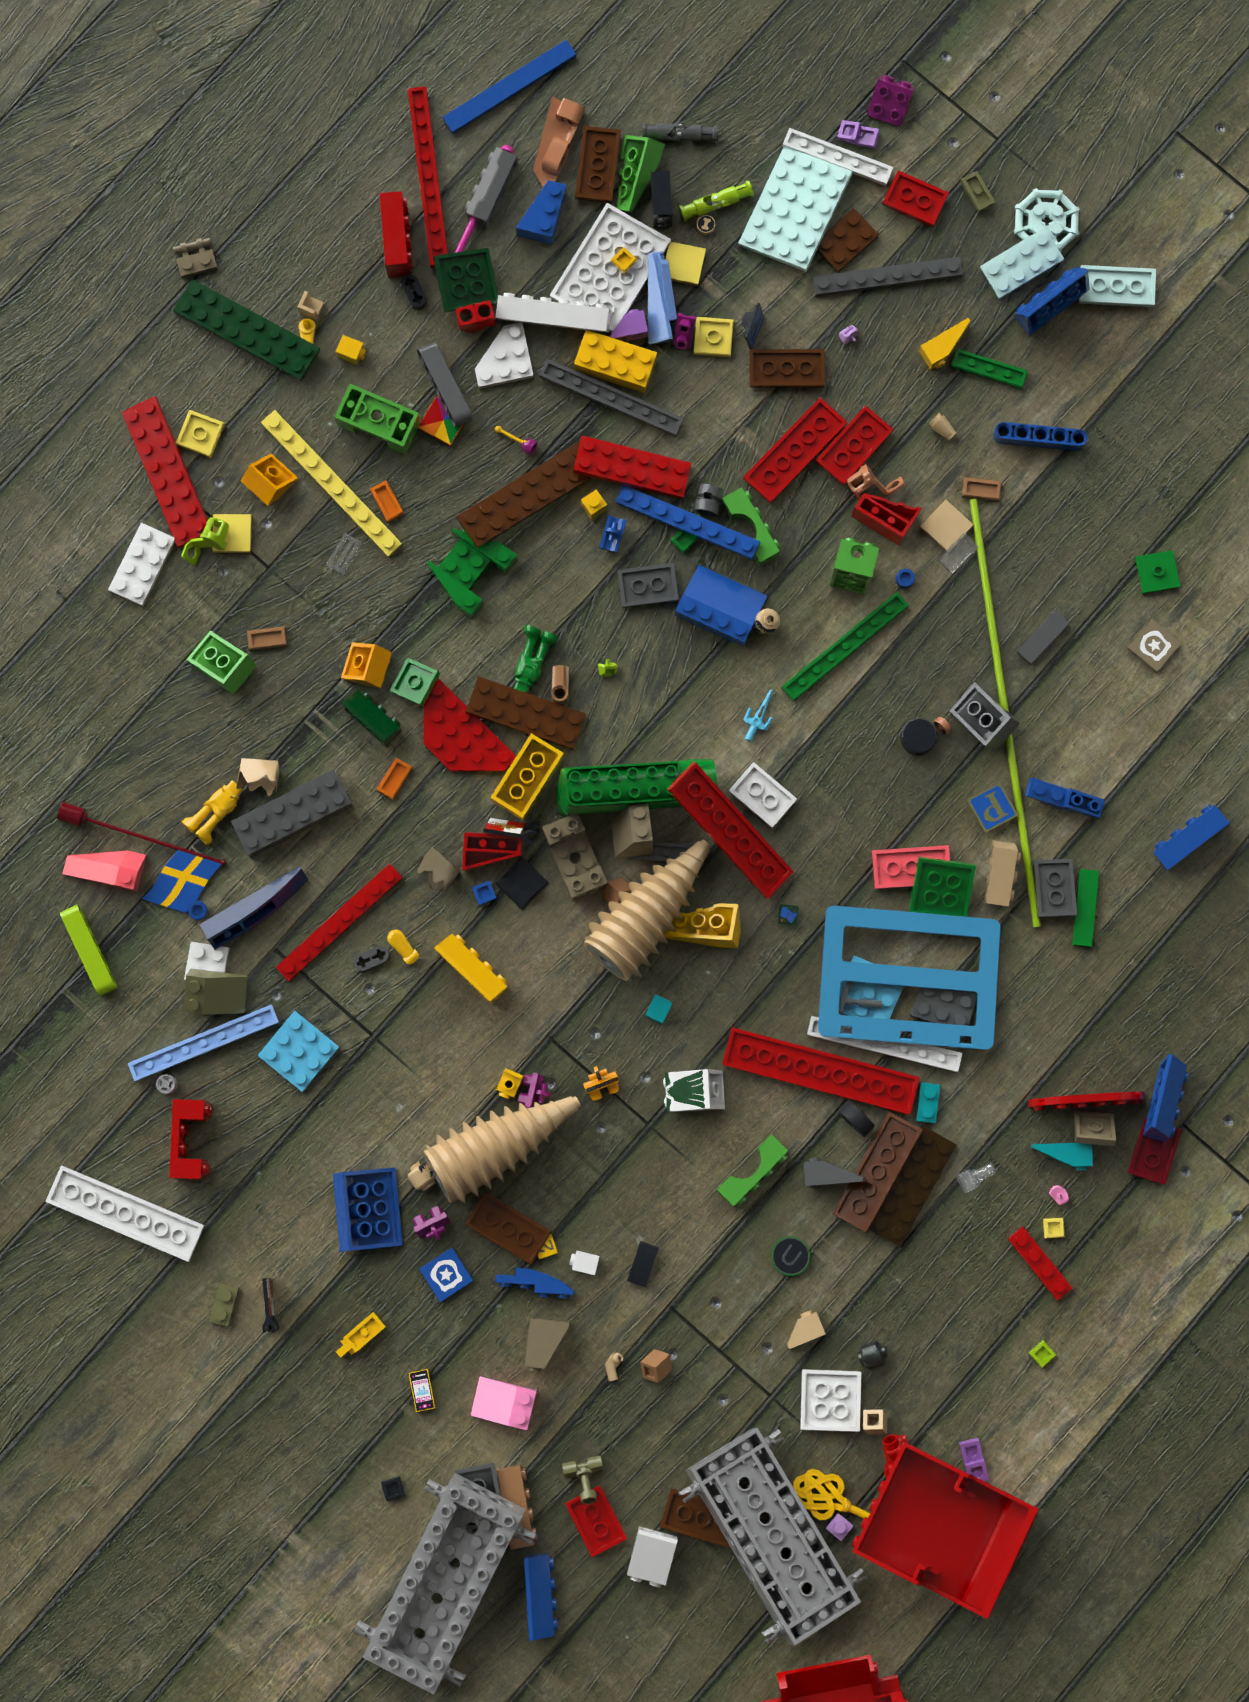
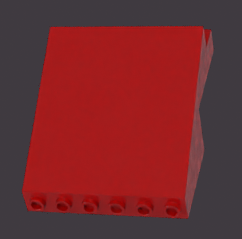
M906 1442L903 1445L899 1444L895 1452L897 1458L894 1463L891 1462L888 1466L886 1473L889 1475L886 1481H882L878 1488L880 1494L877 1500L873 1499L869 1507L871 1513L868 1518H864L860 1526L863 1530L860 1536L855 1537L852 1543V1547H854L852 1552L915 1585H922L989 1619L1040 1509Z

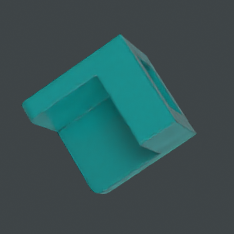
M655 994L645 1017L663 1025L672 1002Z

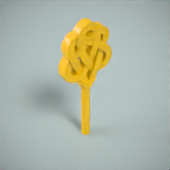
M812 1468L793 1480V1488L804 1507L810 1510L812 1515L818 1520H827L832 1517L835 1510L850 1512L863 1519L865 1517L868 1518L870 1515L869 1512L852 1505L846 1497L841 1495L844 1491V1482L839 1475H824L820 1470ZM832 1480L837 1482V1489L831 1483ZM804 1481V1486L800 1488V1483ZM822 1483L831 1491L830 1493L821 1485ZM816 1488L821 1494L812 1493L811 1489ZM836 1498L840 1503H833L832 1499ZM813 1500L826 1501V1503H814ZM817 1510H827V1511H826L825 1513H819Z

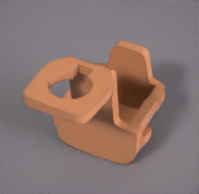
M867 464L863 465L858 472L847 480L850 489L858 500L862 497L860 493L874 484L885 495L892 494L905 485L903 478L899 477L885 487L873 475ZM864 480V483H862L858 487H855L857 484Z

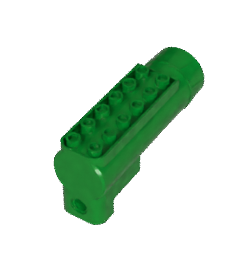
M686 759L667 762L562 768L559 782L556 785L557 809L561 816L567 817L573 814L624 811L628 806L648 804L649 810L683 808L667 789L692 762H696L717 785L715 764L712 759Z

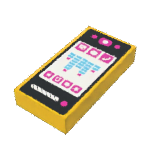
M425 1369L409 1373L416 1412L436 1408L429 1370Z

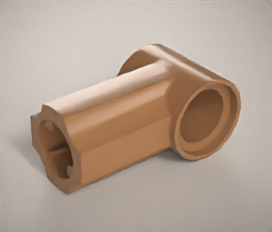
M564 665L553 666L552 700L560 705H565L569 700V667ZM561 691L565 693V696L562 699H558L555 697V694Z

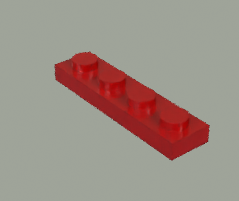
M1023 1226L1007 1238L1056 1300H1059L1072 1289L1071 1285Z

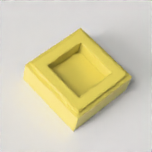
M1063 1218L1043 1219L1044 1238L1065 1237Z

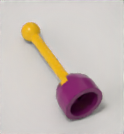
M501 426L495 427L496 433H502L522 444V450L529 455L534 453L538 442L533 439H525L523 441L504 431Z

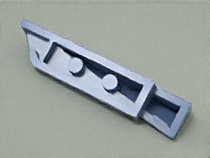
M663 251L648 254V344L652 345L670 342L673 339L670 323H674L677 320L669 263L664 259Z

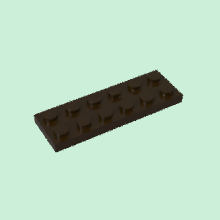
M925 1126L921 1127L923 1133L869 1229L899 1247L903 1244L957 1145Z

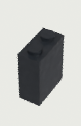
M670 171L651 172L653 228L665 230L672 227Z

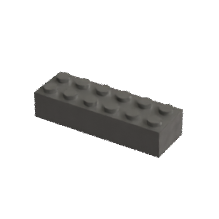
M333 769L232 820L231 823L247 855L252 858L353 807L337 773Z

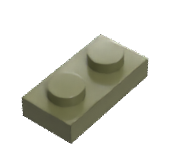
M978 171L961 179L960 182L978 213L995 205V200Z
M219 1283L209 1322L229 1327L239 1288Z

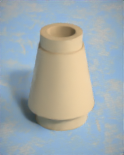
M940 413L929 422L932 430L948 440L957 433L946 417Z

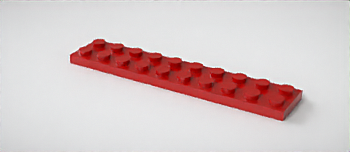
M733 1027L722 1063L723 1066L907 1115L911 1114L920 1078Z

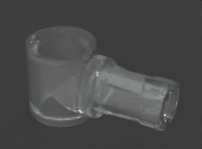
M990 1163L978 1170L968 1169L955 1177L965 1194L979 1187L982 1180L996 1174V1171Z

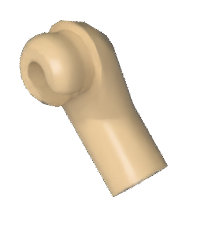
M615 1352L611 1354L605 1363L609 1382L618 1379L616 1368L623 1362V1355L621 1353Z

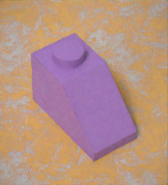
M634 309L626 313L610 337L623 342L648 337L644 310Z

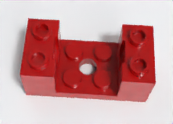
M173 1099L169 1178L206 1180V1176L210 1175V1164H207V1160L184 1159L188 1151V1146L185 1144V1136H188V1124L185 1123L186 1121H209V1117H212L213 1112L210 1102L205 1100Z

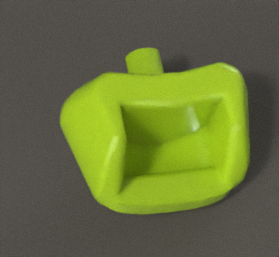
M606 659V664L599 663L597 665L600 676L609 677L617 673V664L609 663V659Z

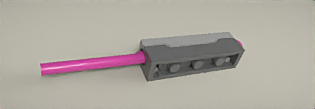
M511 146L496 147L494 153H490L488 158L489 164L486 169L482 170L480 175L481 181L473 189L472 195L474 196L466 204L465 212L467 219L470 221L454 253L464 251L477 223L488 227L518 163L517 155H514V150Z

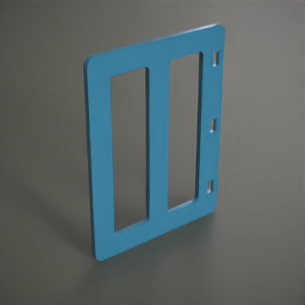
M830 906L825 913L818 1018L819 1034L824 1037L980 1050L990 1049L994 1044L1000 923L995 919ZM858 927L977 937L980 939L979 971L967 972L843 961L844 928ZM848 981L975 992L977 994L975 1026L840 1015L838 1012L840 983ZM841 1026L852 1027V1034L840 1033ZM901 1031L911 1032L912 1039L900 1038ZM960 1036L971 1037V1044L959 1043Z

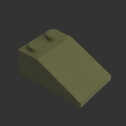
M190 969L186 975L183 1012L202 1015L245 1013L248 976Z

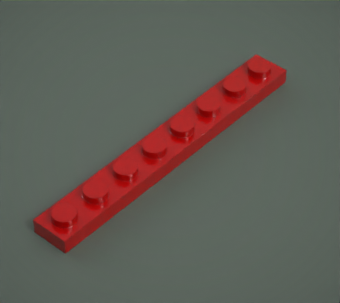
M389 863L276 966L277 970L290 982L402 880L403 877Z

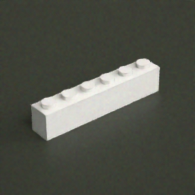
M504 293V296L498 295L495 317L498 320L609 333L611 310L607 308V305L596 304V307L588 306L589 303L577 302V305L570 304L569 300L559 299V302H551L552 299L546 297L534 300L533 296L522 295V298H517L512 293Z

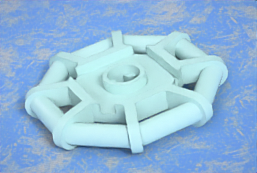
M1033 189L1029 196L1020 204L1015 205L1014 234L1018 235L1022 240L1029 237L1026 233L1027 231L1034 234L1045 227L1061 253V250L1080 234L1078 231L1080 209L1060 189L1059 191ZM1041 198H1055L1053 203L1042 202ZM1035 200L1037 205L1031 211L1027 210L1026 207ZM1060 200L1069 211L1064 212L1062 207L1057 205L1058 201ZM1023 215L1028 216L1027 226H1023ZM1071 216V228L1066 227V218ZM1049 218L1052 222L1046 226L1045 222H1042L1043 219ZM1060 234H1068L1060 242L1057 241L1056 238Z

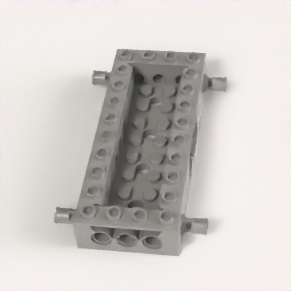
M752 1428L686 1469L685 1471L693 1484L678 1493L680 1496L689 1492L682 1500L684 1503H687V1501L698 1494L701 1496L776 1623L769 1629L761 1632L762 1636L771 1634L765 1640L766 1643L769 1644L780 1635H783L788 1645L795 1646L861 1603L853 1588L868 1578L867 1576L858 1578L864 1572L861 1568L846 1577L771 1451L772 1447L785 1440L784 1437L774 1440L781 1433L780 1430L777 1429L774 1433L763 1438L758 1428ZM742 1477L747 1478L749 1481V1486L746 1489H742L739 1486V1481ZM763 1512L768 1513L770 1516L767 1524H763L760 1521V1515ZM784 1547L790 1550L791 1554L788 1559L781 1557V1550ZM806 1582L811 1585V1592L809 1594H804L801 1590L802 1585Z
M454 1473L448 1486L445 1487L429 1478L427 1484L430 1486L426 1485L424 1491L439 1497L440 1502L378 1627L373 1628L359 1620L354 1629V1632L369 1639L370 1644L363 1656L364 1659L432 1694L435 1693L441 1679L444 1680V1678L459 1687L463 1682L461 1680H464L466 1675L450 1668L449 1663L511 1538L517 1537L531 1545L533 1540L529 1537L534 1538L536 1535L535 1532L533 1533L520 1526L519 1522L526 1509ZM474 1522L478 1530L470 1532L467 1530V1524ZM451 1558L459 1559L460 1566L452 1567L449 1560ZM439 1593L442 1595L443 1600L439 1603L434 1602L432 1595ZM415 1629H423L425 1636L422 1638L417 1637Z

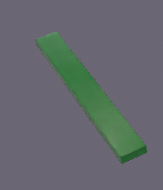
M895 592L781 687L793 702L906 610L909 604L898 592Z

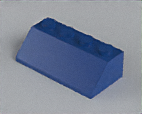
M1168 1054L1160 1063L1143 1136L1166 1142L1174 1135L1175 1126H1173L1174 1119L1177 1120L1180 1111L1177 1105L1178 1101L1181 1102L1184 1090L1181 1089L1183 1083H1186L1188 1078V1072H1186L1187 1065L1172 1054Z
M549 1553L525 1555L524 1565L529 1641L553 1637L554 1631H558V1621L553 1618V1611L557 1610L556 1598H552V1590H555V1578H551L550 1570H554L553 1558H549Z

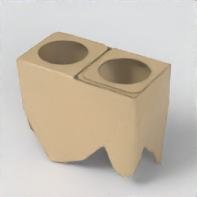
M242 758L236 789L247 785L249 790L253 791L262 786L266 790L267 795L270 796L275 786L277 789L279 778L278 761Z

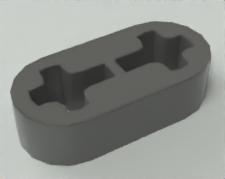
M375 947L358 954L354 958V966L359 971H368L386 963L389 959V952L385 947ZM379 950H380L382 953H383V952L386 953V954L383 956V958H384L383 960H380L379 958H376V959H373V958H372V957L378 955L377 951H379ZM360 958L364 960L371 959V961L365 963L366 967L364 968L357 964L360 962Z

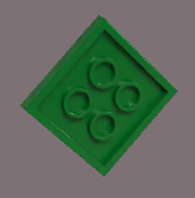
M918 856L908 912L967 917L976 865Z

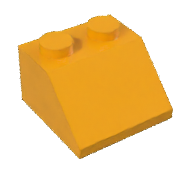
M270 453L250 464L241 482L258 496L262 502L270 505L279 500L297 481L298 477Z
M352 642L341 679L368 687L381 688L392 652L376 644Z

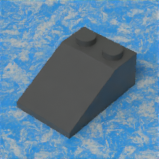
M974 683L949 710L984 746L994 752L1020 724L977 683Z
M495 1463L455 1470L456 1474L501 1496ZM474 1522L467 1524V1530L478 1528Z

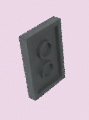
M674 563L617 570L622 609L679 601Z
M1073 859L1034 860L1038 918L1076 917L1077 907Z
M919 987L910 1016L931 1023L969 1026L977 995L964 991Z

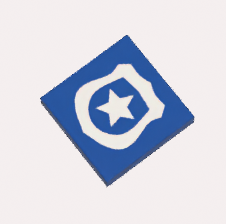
M453 1248L419 1269L440 1302L473 1281Z

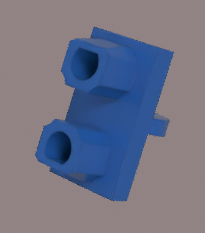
M608 515L599 549L618 553L627 520Z

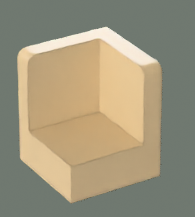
M304 291L297 307L301 315L317 321L324 307V302L310 297L309 292Z

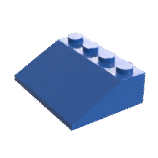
M1075 267L1072 270L1065 271L1061 276L1062 278L1051 282L1045 291L1035 294L1031 299L1032 301L1026 305H1021L1016 310V320L1029 336L1090 290L1089 276L1086 268Z
M698 565L676 608L675 616L744 647L753 629L756 615L761 611L768 596Z
M396 1168L334 1173L333 1183L340 1252L402 1246Z

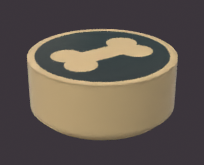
M703 215L697 220V230L699 233L709 235L715 230V220L713 217Z

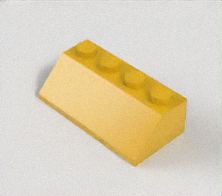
M450 934L434 949L493 1005L508 989L505 985L507 981L500 974L496 976L492 972L494 968L488 962L482 963L478 959L480 955L472 947L470 950L464 946L466 942L458 934L456 937Z

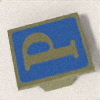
M1000 782L967 799L969 806L985 833L1019 816Z

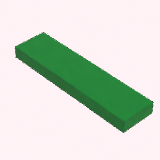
M957 348L951 364V368L1021 390L1028 370Z
M1079 869L1076 896L1077 916L1074 917L1072 945L1092 947L1099 871Z

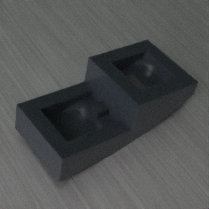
M640 1241L627 1279L628 1282L646 1287L659 1247Z

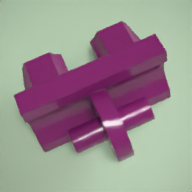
M678 313L672 344L676 348L683 350L686 348L691 349L696 316H686Z
M536 1073L524 1075L522 1085L529 1086L530 1088L528 1094H519L518 1102L525 1105L526 1108L534 1107L535 1102L544 1104L545 1096L551 1097L552 1094L546 1092L548 1085L543 1084L545 1076Z
M436 1206L430 1210L433 1218L426 1221L423 1214L413 1218L415 1224L413 1228L419 1238L426 1235L430 1239L435 1236L436 1240L439 1241L441 1240L439 1234L446 1231L444 1226L451 1223L447 1214L439 1206Z

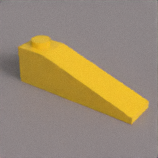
M718 903L714 904L713 907L696 909L694 912L686 914L683 912L681 913L684 918L683 920L674 918L672 921L676 932L666 930L664 933L667 939L720 948L738 949L741 933L739 905Z

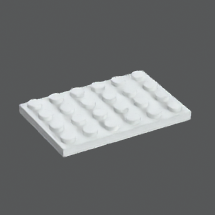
M607 203L554 287L550 298L556 302H559V299L569 300L570 304L577 305V302L589 303L588 306L596 307V304L607 305V308L611 310L609 332L612 333L622 317L629 311L648 280V254L665 252L671 239ZM623 247L637 258V262L625 274L611 262V259Z

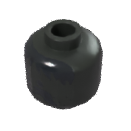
M878 1341L862 1345L858 1352L859 1361L862 1367L865 1366L869 1370L885 1365L886 1357H888L886 1346H881Z

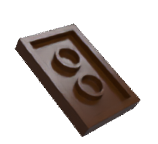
M853 208L824 234L817 252L839 273L877 239L879 234Z

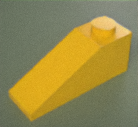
M969 318L920 346L919 353L930 370L935 367L938 369L946 364V360L968 328Z

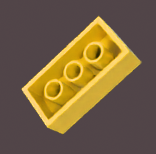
M585 330L574 362V370L646 393L657 361V352Z
M531 733L490 797L491 801L524 821L563 760L564 753Z

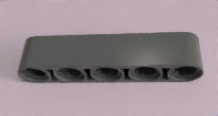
M433 342L418 348V357L452 425L458 427L472 421L470 409L437 344Z

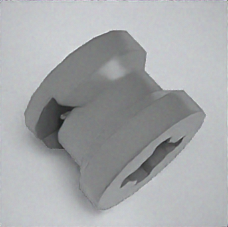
M166 1074L157 1079L156 1087L161 1093L172 1094L176 1091L178 1082L173 1076Z

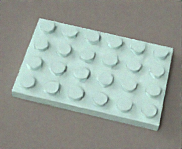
M784 146L738 245L807 272L850 181L852 171Z

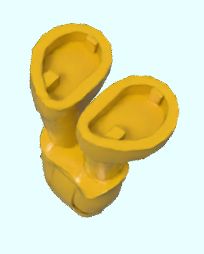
M233 780L227 786L224 785L223 788L221 787L203 804L204 807L193 817H187L181 822L208 846L212 842V830L227 814L234 810L239 799L238 795L243 791L242 788L236 789L237 784ZM213 811V816L198 829L201 822Z

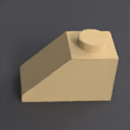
M809 1310L800 1314L801 1318L797 1319L787 1343L788 1349L825 1335L817 1312L812 1313Z

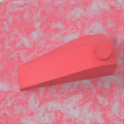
M128 850L68 855L62 874L137 892L147 855Z

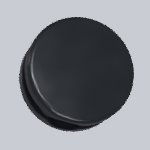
M922 718L913 719L904 726L901 732V744L910 754L924 755L936 743V729L928 720Z

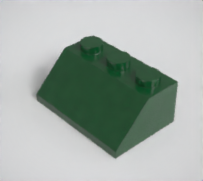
M358 690L343 700L341 704L344 710L386 748L402 732L399 727L401 723L394 717L390 719L385 714L387 711L380 704L376 706L371 702L373 698L367 692L361 693Z

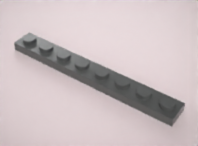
M953 257L813 276L812 280L816 297L957 278L963 276L961 258Z
M546 359L539 374V377L675 437L684 418L549 359Z

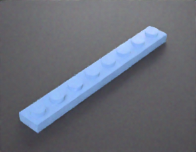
M271 1004L129 1062L128 1066L136 1082L280 1022Z

